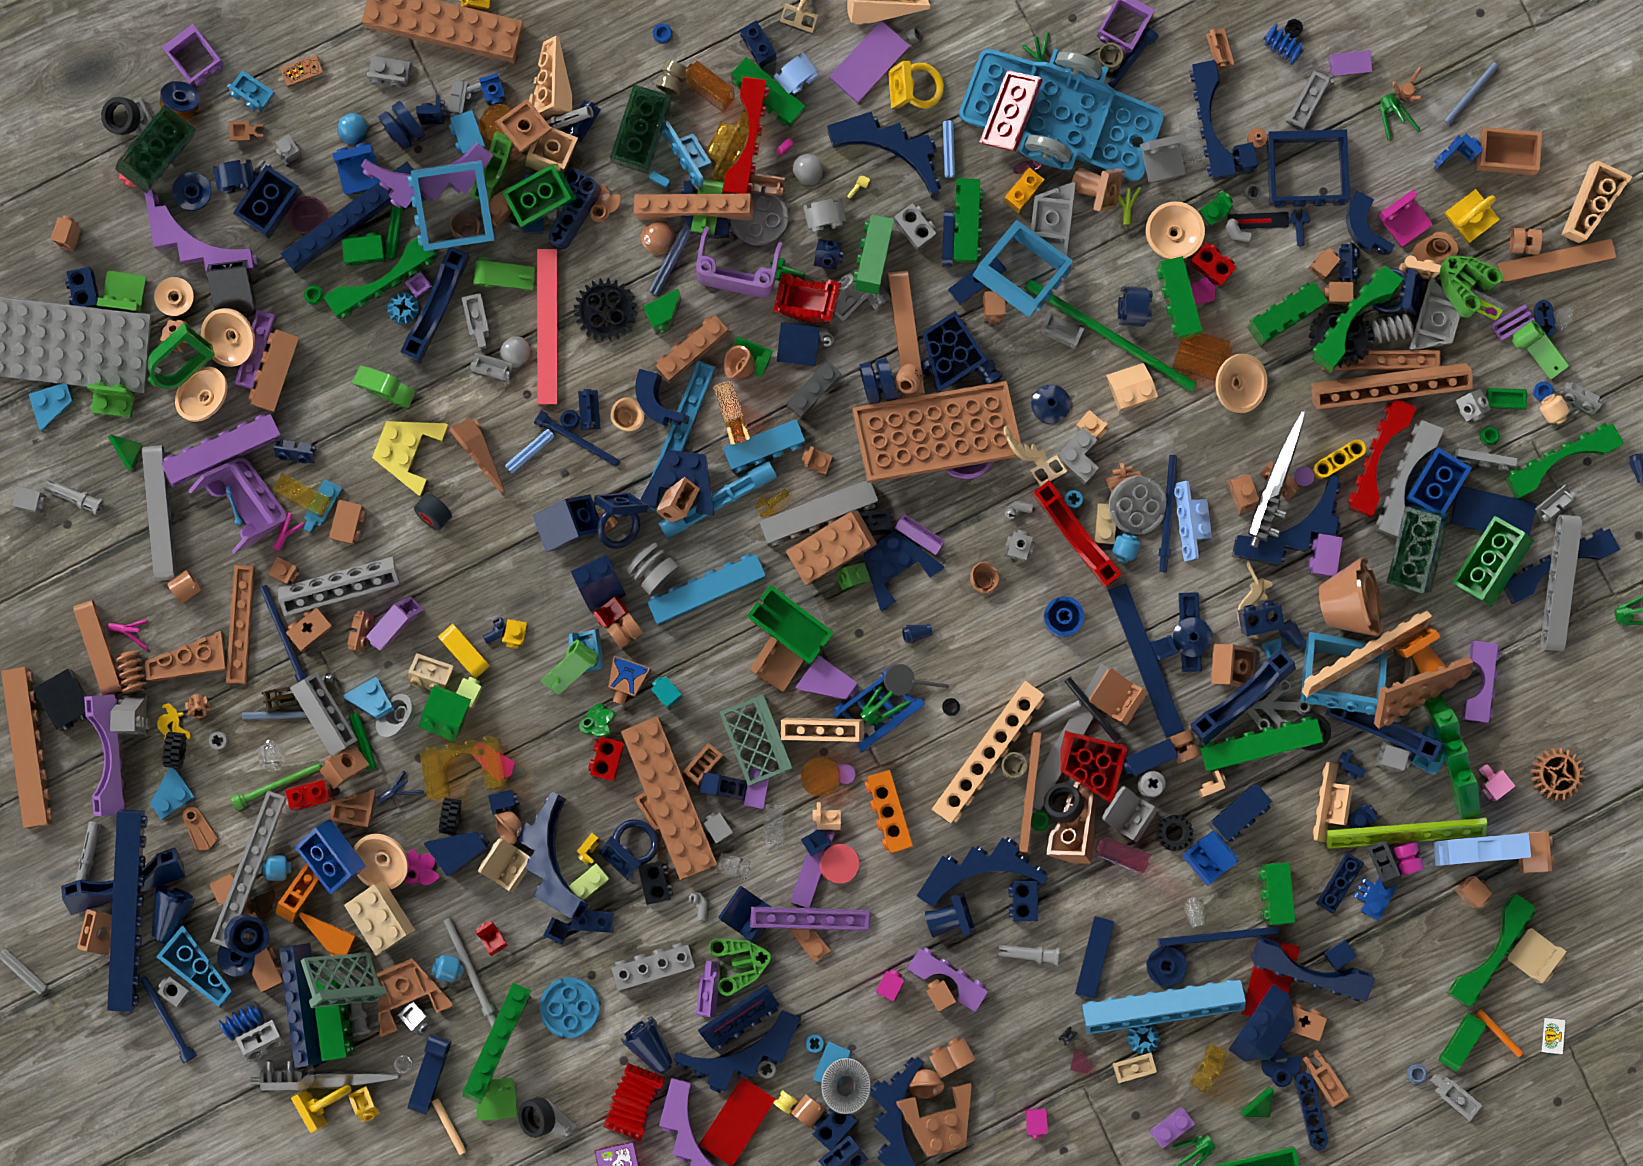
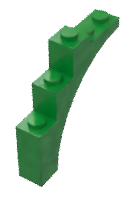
M1440 693L1437 697L1425 701L1423 707L1432 724L1437 740L1447 744L1443 758L1451 783L1455 809L1461 820H1467L1481 815L1478 784L1470 769L1468 750L1461 739L1459 721L1453 710L1449 709Z

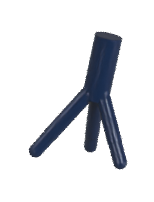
M403 770L393 787L377 797V799L382 804L395 795L423 794L424 791H398L408 782L407 779L401 782L406 773Z

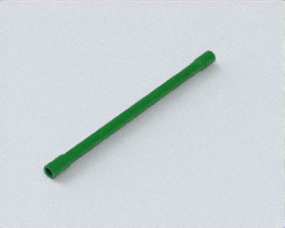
M1030 279L1024 289L1038 296L1044 287ZM1053 294L1047 301L1169 377L1189 392L1196 385V381L1174 370Z

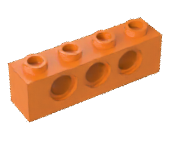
M890 770L867 776L868 781L864 783L867 793H872L873 800L870 801L872 810L878 813L879 819L876 820L878 830L883 831L885 836L884 839H881L884 850H889V853L913 847ZM879 788H885L888 791V796L880 799L877 797L876 791ZM891 807L894 811L893 816L890 818L884 817L882 814L883 808ZM890 826H897L899 828V835L897 837H891L888 834Z

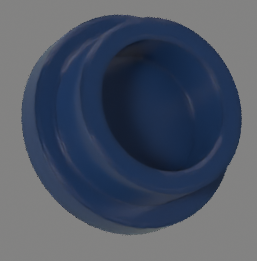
M566 410L562 413L560 422L564 428L572 430L579 425L580 417L576 411Z

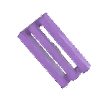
M1525 304L1492 323L1491 326L1500 341H1503L1531 320L1535 321V319L1532 318L1531 312L1527 310ZM1523 311V315L1498 329L1497 325ZM1527 317V322L1504 335L1501 334L1502 331Z

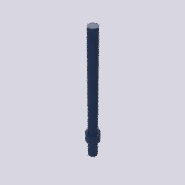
M1169 455L1166 487L1167 501L1163 521L1162 544L1158 555L1160 556L1159 572L1167 573L1168 557L1171 555L1169 543L1177 455Z
M264 585L260 587L261 593L295 670V678L298 683L308 677L306 671H303L291 640L286 634L287 631L268 586Z

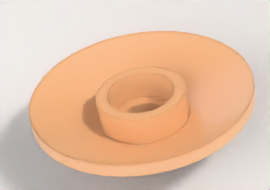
M170 277L163 280L157 286L154 300L158 309L164 314L179 316L186 313L192 306L194 293L187 281L178 277ZM174 295L179 296V299L177 301L172 300V297Z

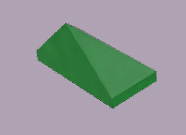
M109 435V440L127 470L130 472L135 471L142 444L115 435Z
M1268 1086L1245 1106L1239 1114L1243 1117L1270 1118L1274 1090Z

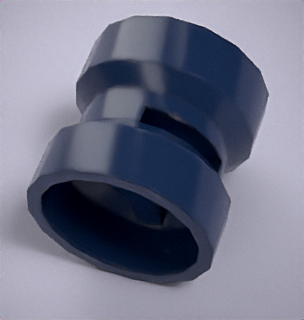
M993 360L987 361L976 369L977 373L984 378L983 382L985 385L995 383L1003 377L1001 372L996 370Z

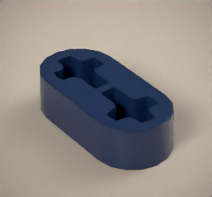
M1541 300L1533 308L1534 319L1541 328L1544 326V321H1546V326L1551 329L1547 333L1545 332V334L1550 337L1556 329L1553 306L1549 301ZM1542 305L1548 309L1545 312V317H1543V312L1538 310Z

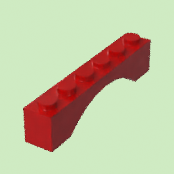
M743 76L740 100L748 115L749 135L740 158L726 171L723 194L752 193L753 182H750L751 174H755L756 163L753 160L754 155L759 153L760 144L757 143V138L762 135L763 130L760 120L761 117H765L766 106L763 103L764 98H768L770 89L767 86L766 80Z
M1393 399L1391 403L1387 402L1383 412L1386 413L1384 421L1380 420L1376 429L1379 432L1378 436L1372 439L1369 449L1372 450L1370 456H1366L1363 461L1362 467H1364L1362 475L1358 474L1354 484L1357 486L1355 493L1351 492L1348 498L1349 510L1369 518L1374 515L1380 500L1376 479L1380 455L1389 440L1410 425L1417 407L1398 399Z
M1049 480L1033 492L1032 496L1103 588H1106L1122 575L1110 558L1085 531Z

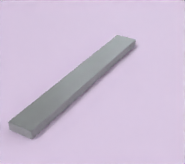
M1102 663L1084 692L1088 699L1107 669H1109V667ZM1081 701L1079 702L1082 708L1072 713L1036 776L1033 807L1039 811L1044 805V797L1047 791L1056 784L1062 773L1060 771V749L1065 730L1083 735L1093 719V716Z
M267 790L210 942L227 947L224 939L225 928L233 917L243 915L287 797Z

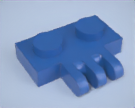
M1379 877L1375 884L1362 878L1361 882L1367 885V888L1359 885L1357 889L1362 891L1363 895L1355 892L1353 896L1365 902L1361 912L1379 921L1397 885L1385 890Z

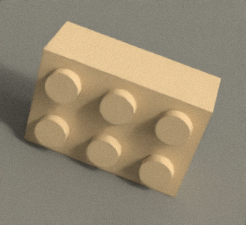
M384 880L372 885L344 905L376 956L387 951L416 931Z

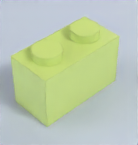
M596 863L569 887L579 898L586 900L608 882L610 878Z

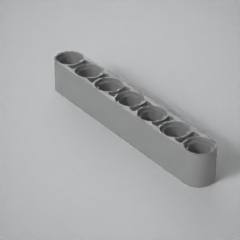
M163 445L143 447L142 458L155 581L173 580L177 577L168 478L161 465L164 462V458H166Z
M1559 515L1557 518L1540 644L1542 650L1563 651L1566 646L1582 528L1580 516Z

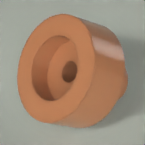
M1255 128L1249 132L1247 142H1253L1254 148L1260 149L1267 142V134L1263 129Z

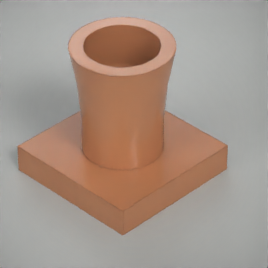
M528 99L496 121L498 127L520 153L530 150L534 143L552 131V128Z
M1079 167L1072 182H1076L1075 194L1096 197L1093 210L1101 212L1114 209L1117 206L1125 170L1119 168L1102 171L1100 176L1083 167Z

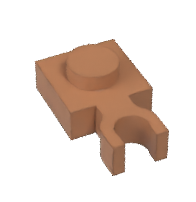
M229 121L230 142L250 141V136L263 138V134H257L255 131L257 128H263V124L249 126V121Z

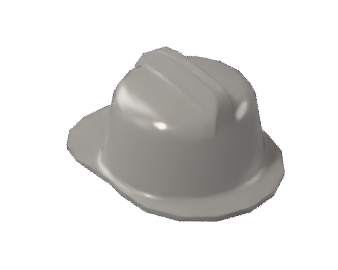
M397 694L393 696L390 702L394 710L376 720L375 727L380 736L391 737L398 733L402 727L412 723L415 711L411 699L407 695Z

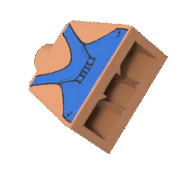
M614 656L609 680V688L616 690L613 702L624 705L627 695L636 697L651 669Z

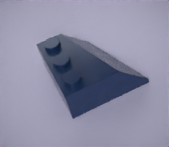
M956 311L922 332L938 393L958 383L988 361Z

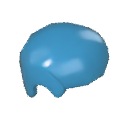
M349 113L340 119L337 133L344 143L354 145L365 137L368 126L366 120L360 114Z

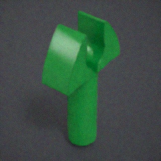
M779 259L778 266L780 269L777 271L776 280H779L782 274H791L794 277L804 279V271L786 267L784 265L785 259Z

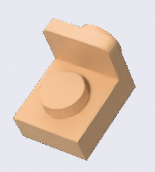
M1090 410L1076 425L1080 430L1084 427L1091 435L1099 439L1108 431L1105 428L1108 423L1103 422Z
M1218 770L1212 772L1216 783L1214 784L1212 780L1202 784L1203 788L1198 790L1201 798L1225 789L1224 784H1227L1223 773H1219Z
M817 802V810H813V822H817V830H841V810H821V802Z

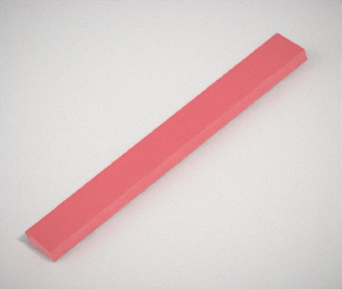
M537 249L538 405H558L557 249Z

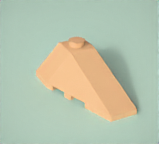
M847 0L848 15L851 23L855 24L874 23L930 9L928 0Z
M554 36L543 42L538 62L540 71L538 77H535L533 82L536 84L534 95L531 94L529 99L544 120H549L554 115L560 116L572 111V92L559 37Z

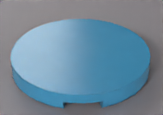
M568 977L553 982L546 988L540 1000V1015L544 1025L552 1033L560 1037L573 1038L585 1034L595 1025L600 1012V1002L597 993L591 985L578 978Z

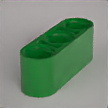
M1468 1012L1444 1048L1438 1061L1454 1072H1457L1484 1031L1486 1023Z

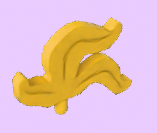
M169 703L163 705L162 708H166L168 714L159 717L157 727L165 735V738L166 734L170 731L168 725L173 721L172 731L185 733L187 739H190V732L179 726V717L183 716L184 713H178Z

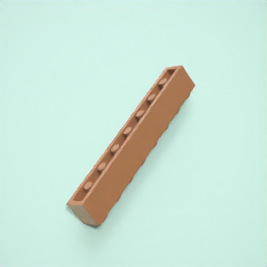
M1467 363L1311 383L1312 403L1316 409L1473 389L1472 370Z
M27 667L1 671L23 828L28 829L51 825L53 811L49 808L48 804L51 796L49 789H46L45 781L48 780L46 769H43L42 761H45L44 750L40 747L42 733L41 730H38L39 713L38 710H35L34 705L37 697L35 691H32L31 684L34 682V676Z

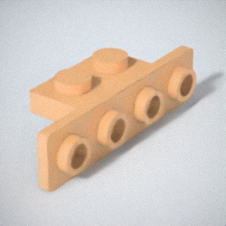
M1326 762L1323 768V783L1319 791L1320 802L1316 810L1317 821L1313 829L1314 840L1324 843L1326 842L1329 823L1347 826L1353 786L1335 784L1338 764Z

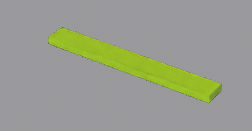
M1486 818L1327 830L1326 845L1327 849L1375 845L1386 840L1387 844L1483 837L1486 836L1488 823Z

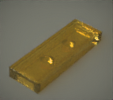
M281 473L272 489L274 492L320 516H323L332 500Z

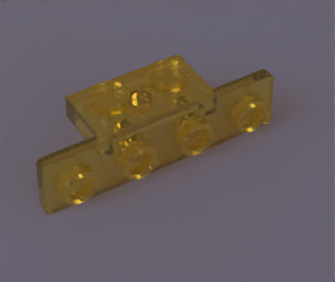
M745 109L736 126L723 121L720 122L705 152L709 159L717 161L710 176L713 181H725L726 171L733 166L749 134V119Z

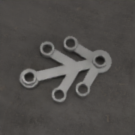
M1283 680L1263 701L1256 702L1243 714H1248L1257 724L1258 729L1262 731L1263 728L1260 727V722L1265 721L1267 727H1270V723L1267 719H1262L1254 709H1262L1277 725V728H1280L1281 722L1286 723L1288 721L1282 719L1274 710H1296L1298 714L1305 715L1311 711L1312 706L1311 703L1300 702V700L1297 702H1276L1275 700L1283 692H1287L1291 688L1290 682ZM1283 682L1288 685L1286 690L1281 688ZM1301 703L1307 705L1306 710L1300 708Z

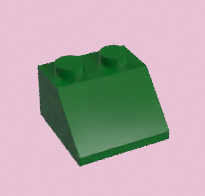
M678 289L643 306L645 315L655 334H664L673 326L681 302V295Z
M434 685L423 709L418 727L455 742L463 729L471 699Z

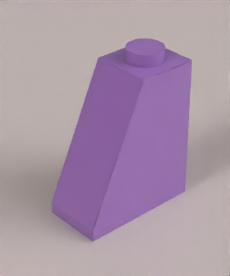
M409 596L395 603L366 637L370 640L373 647L382 650L389 646L424 609Z
M820 655L796 686L798 691L846 700L848 697L852 699L858 691L856 688L857 682Z

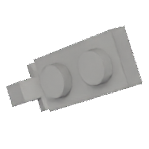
M479 293L462 297L472 341L477 340L479 350L486 349L485 338L490 336L482 295Z
M1435 1074L1430 1079L1438 1087L1435 1092L1468 1121H1471L1483 1107L1453 1080L1447 1077L1442 1080Z

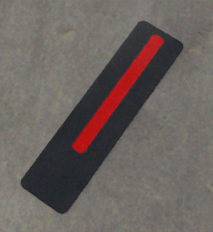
M1287 212L1229 214L1227 216L1228 220H1237V225L1240 229L1283 228L1289 226Z

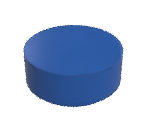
M665 23L656 25L653 29L654 40L660 44L668 43L672 38L671 27Z
M1546 381L1539 382L1533 388V396L1540 402L1554 393L1553 386Z

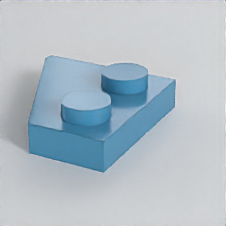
M59 384L29 394L38 427L41 431L45 430L46 426L54 418L56 419L65 408H68L73 403L68 384Z
M377 677L343 695L346 701L356 705L359 709L369 713L370 716L377 720L394 710Z
M169 768L150 804L160 819L163 820L192 800L195 795L176 768Z

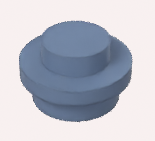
M1413 1064L1407 1070V1078L1414 1084H1421L1427 1078V1070L1421 1064Z

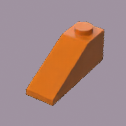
M307 863L277 905L276 914L291 923L297 918L320 881Z
M300 912L299 917L325 949L332 952L330 956L350 954L358 937L357 935L309 914Z

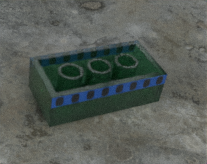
M633 85L610 155L611 163L649 174L662 134L664 121H666L672 103L670 95Z
M164 105L119 158L115 170L148 193L193 139L196 128Z
M1414 505L1405 506L1386 583L1423 594L1431 592L1450 515Z

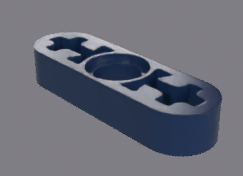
M944 211L942 267H952L954 211Z

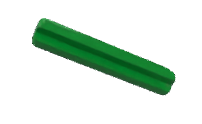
M394 204L392 206L385 251L387 259L396 258L404 208L403 206L398 208Z
M358 713L349 716L354 735L357 738L359 750L369 763L366 770H373L377 768L360 715Z

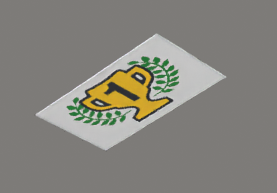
M1544 1018L1542 1052L1563 1054L1565 1020Z

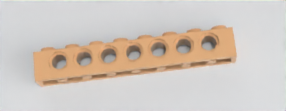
M1027 681L1023 682L931 809L933 812L950 824L952 821L957 822L963 814L960 811L964 805L969 806L975 798L972 795L977 788L980 791L986 782L983 778L987 773H993L998 766L995 762L999 756L1004 758L1009 751L1007 745L1011 740L1013 742L1017 740L1021 734L1018 730L1023 724L1027 726L1033 718L1030 715L1034 708L1038 710L1044 703L1042 699L1044 694ZM1021 700L1029 702L1030 707L1028 710L1023 711L1019 708ZM1015 716L1018 719L1017 726H1009L1007 718ZM996 733H1005L1006 741L1003 743L997 742L995 738ZM986 748L993 749L995 752L994 758L987 759L984 756V750ZM980 764L983 767V773L975 775L972 772L973 765ZM963 780L970 781L972 786L969 791L961 789L960 784ZM951 796L959 798L960 804L958 807L949 805V798Z

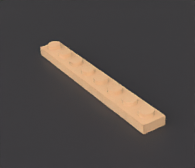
M1428 611L1422 614L1417 613L1410 621L1400 623L1393 631H1386L1379 639L1369 641L1362 649H1355L1350 656L1340 658L1333 666H1326L1319 674L1309 676L1304 681L1302 693L1309 697L1428 627L1432 615Z

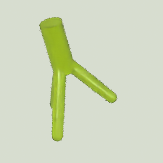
M1141 187L1137 188L1131 200V189L1127 188L1126 204L1119 194L1118 201L1123 207V225H1131V207L1141 191Z

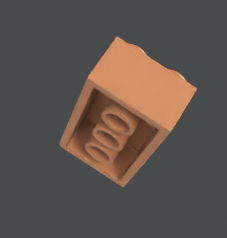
M857 510L849 512L786 550L803 583L809 585L876 546L877 543Z

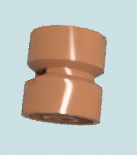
M1513 227L1510 234V253L1522 254L1526 251L1527 254L1539 255L1542 245V230L1529 229L1526 231L1524 228Z
M629 613L620 618L619 624L614 623L606 629L621 650L630 644L631 638L635 640L643 634Z
M1192 729L1169 737L1177 752L1178 757L1175 758L1178 764L1202 755L1198 744H1194L1195 736ZM1184 745L1187 746L1188 751H1185V749L1183 748Z

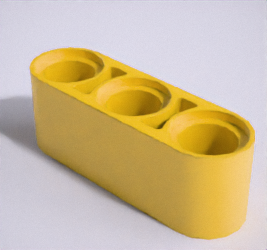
M1353 440L1321 459L1312 468L1314 477L1319 480L1326 479L1365 454V443L1361 440ZM1352 445H1357L1360 448V454L1352 452ZM1336 455L1342 456L1343 464H1337L1334 457ZM1319 465L1326 467L1327 473L1325 475L1318 472Z
M451 624L438 636L475 679L490 667L488 662L454 624Z

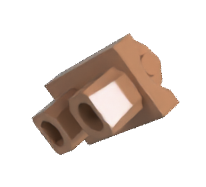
M1122 462L1119 463V469L1112 470L1114 477L1105 478V482L1112 493L1114 488L1124 479L1143 475L1140 471L1133 472L1132 466L1124 467Z

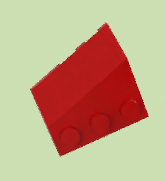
M1065 730L1060 749V771L1111 804L1115 797L1127 746Z

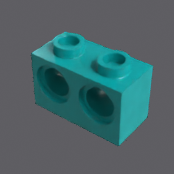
M660 676L652 683L654 687L651 690L667 709H670L683 698L682 694L666 676L664 678Z

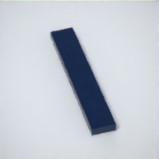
M1279 927L1158 938L1157 943L1161 947L1278 935Z

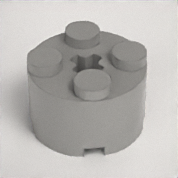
M837 198L838 202L828 199L812 203V208L807 209V205L803 206L808 230L818 233L825 231L824 227L832 226V229L843 227L846 217L841 198Z

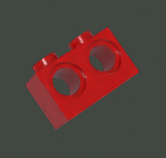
M1205 243L1191 260L1190 265L1220 289L1236 269L1235 262L1228 256H1222L1219 253L1220 250L1215 245ZM1201 255H1210L1211 261H1203ZM1217 267H1225L1227 273L1223 275L1219 274L1217 272Z
M600 737V740H596L593 748L596 755L594 760H590L588 771H591L590 775L614 782L625 743L605 737ZM606 744H612L614 748L613 752L609 755L603 753V747ZM601 763L608 765V771L605 774H600L597 770L598 765Z

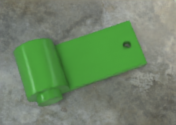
M703 179V188L698 190V194H723L724 182ZM694 215L691 232L703 234V228L709 227L708 235L714 236L717 217Z
M480 257L478 261H475L473 285L478 287L500 286L532 291L535 267L493 262L491 258Z
M1531 320L1513 334L1514 339L1512 341L1518 349H1527L1550 380L1570 366L1534 320Z
M578 639L569 646L566 657L544 676L540 682L558 695L561 694L589 667L592 668L597 663V652Z

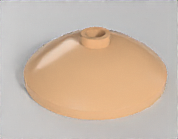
M1168 202L1160 205L1151 213L1146 224V238L1150 247L1156 254L1166 259L1183 256V259L1190 257L1199 249L1205 235L1202 217L1192 206L1183 202ZM1176 231L1177 236H1171L1170 232Z
M229 308L215 310L205 318L202 324L201 336L212 344L215 355L211 359L216 363L227 367H234L246 362L252 355L255 346L254 332L249 321L238 311Z
M1236 354L1228 358L1220 367L1216 378V392L1221 404L1232 412L1246 413L1261 403L1267 390V374L1263 364L1256 357L1249 354Z
M201 367L183 385L178 387L175 396L177 412L184 419L192 422L203 421L214 415L224 403L227 395V380L223 373L213 367Z
M370 834L361 838L354 846V851L366 865L357 876L369 887L384 880L388 888L393 889L399 886L406 878L409 869L407 855L401 845L391 837L383 834Z

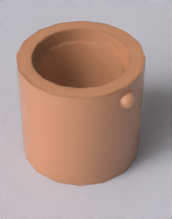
M185 570L167 583L169 589L181 604H184L202 591L188 570Z
M805 1094L791 1114L812 1129L826 1109L812 1097Z

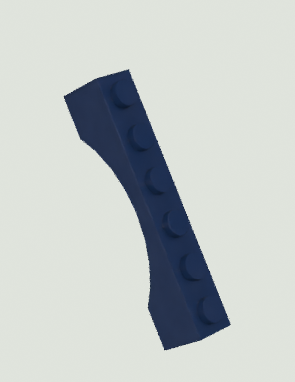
M1210 60L1192 64L1193 70L1190 71L1191 82L1196 84L1193 94L1195 101H1199L1200 108L1196 109L1198 120L1203 122L1200 132L1202 139L1205 138L1207 146H1203L1205 158L1209 157L1210 165H1207L1208 176H1212L1214 181L1237 177L1234 157L1220 143L1211 123L1212 100L1220 84L1216 61Z
M454 247L448 248L429 298L400 351L403 356L421 364L470 259L468 253Z
M1600 528L1591 533L1592 538L1586 540L1583 537L1580 539L1578 558L1601 560L1621 549L1610 528L1605 531ZM1550 554L1539 560L1541 564L1535 567L1533 564L1522 568L1523 573L1516 575L1515 572L1504 587V591L1511 604H1515L1534 594L1538 583L1550 570L1552 559Z
M1282 648L1265 661L1261 668L1240 689L1217 706L1205 711L1193 721L1190 726L1194 734L1204 745L1209 743L1295 671V662Z
M1329 707L1325 713L1330 717L1395 743L1433 762H1440L1447 746L1442 741L1396 721L1379 729L1374 724L1375 715L1373 714L1368 715L1362 712H1350L1345 709Z
M176 848L157 853L142 868L145 883L144 887H141V892L185 877L184 863ZM77 880L61 886L62 900L70 915L113 902L114 880L103 882Z
M1259 936L1251 957L1255 967L1258 969H1270L1279 976L1285 977V975H1288L1297 982L1304 983L1306 981L1315 988L1322 989L1324 987L1330 989V992L1336 995L1345 994L1350 999L1358 1002L1360 1000L1367 1002L1375 981L1372 973L1354 967L1337 972H1320L1308 969L1291 959L1278 942Z

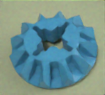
M407 292L397 293L391 297L387 304V312L393 321L405 324L415 319L419 311V305L415 297ZM405 300V306L409 309L404 310L401 314L400 309L396 306L402 305Z
M1153 1024L1130 1028L1127 1035L1129 1046L1140 1054L1151 1053L1157 1048L1160 1040L1159 1032ZM1146 1032L1148 1034L1147 1038L1151 1043L1145 1041L1140 1043V1037L1136 1033L1145 1034Z

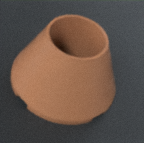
M1365 557L1357 559L1320 585V606L1328 627L1379 636L1383 631V622H1379V614L1383 613L1381 597L1375 574L1372 568L1368 569L1366 563H1369V561Z

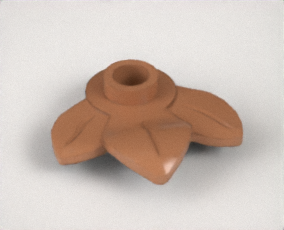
M603 184L600 185L601 194L590 211L591 218L598 223L606 221L609 214L619 208L621 196L619 194L611 196L609 190ZM602 210L603 214L597 216L598 211Z

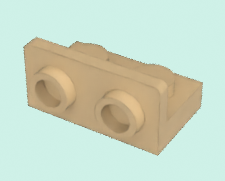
M416 653L408 672V682L415 687H423L430 691L434 685L446 689L454 666Z

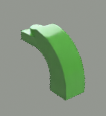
M497 131L493 135L489 150L494 156L483 169L488 202L494 197L512 155L511 149L513 144L505 134ZM476 179L470 197L480 201Z

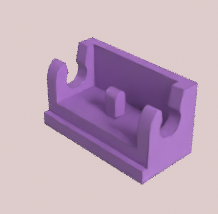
M1370 50L1328 55L1330 74L1332 76L1372 72Z

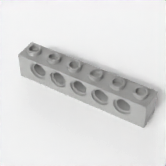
M393 557L280 587L278 588V600L284 616L399 585V575Z

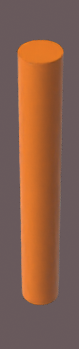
M1482 1009L1476 1012V1015L1486 1023V1026L1518 1058L1524 1053Z

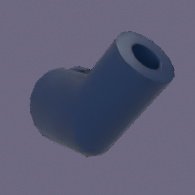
M496 617L493 620L492 631L483 635L486 644L503 637L506 628V622L503 618Z

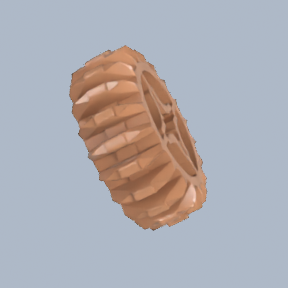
M1561 747L1558 748L1557 753L1555 748H1550V754L1545 750L1543 751V756L1538 755L1536 757L1540 763L1533 762L1532 764L1537 767V770H1531L1532 774H1536V777H1532L1531 781L1537 780L1538 783L1534 785V788H1542L1539 791L1540 795L1547 792L1545 795L1546 799H1550L1553 795V801H1558L1559 797L1561 801H1565L1566 795L1569 798L1573 797L1572 791L1579 793V789L1576 786L1582 787L1584 785L1579 779H1585L1584 775H1580V772L1585 771V768L1578 767L1582 763L1581 760L1574 761L1577 758L1576 754L1569 757V749L1564 754ZM1553 758L1561 759L1556 767L1546 766V763ZM1566 763L1570 765L1573 777L1567 773ZM1543 771L1550 778L1549 786L1544 780ZM1553 771H1559L1562 777L1556 778L1557 775ZM1561 781L1570 783L1562 791L1555 790Z

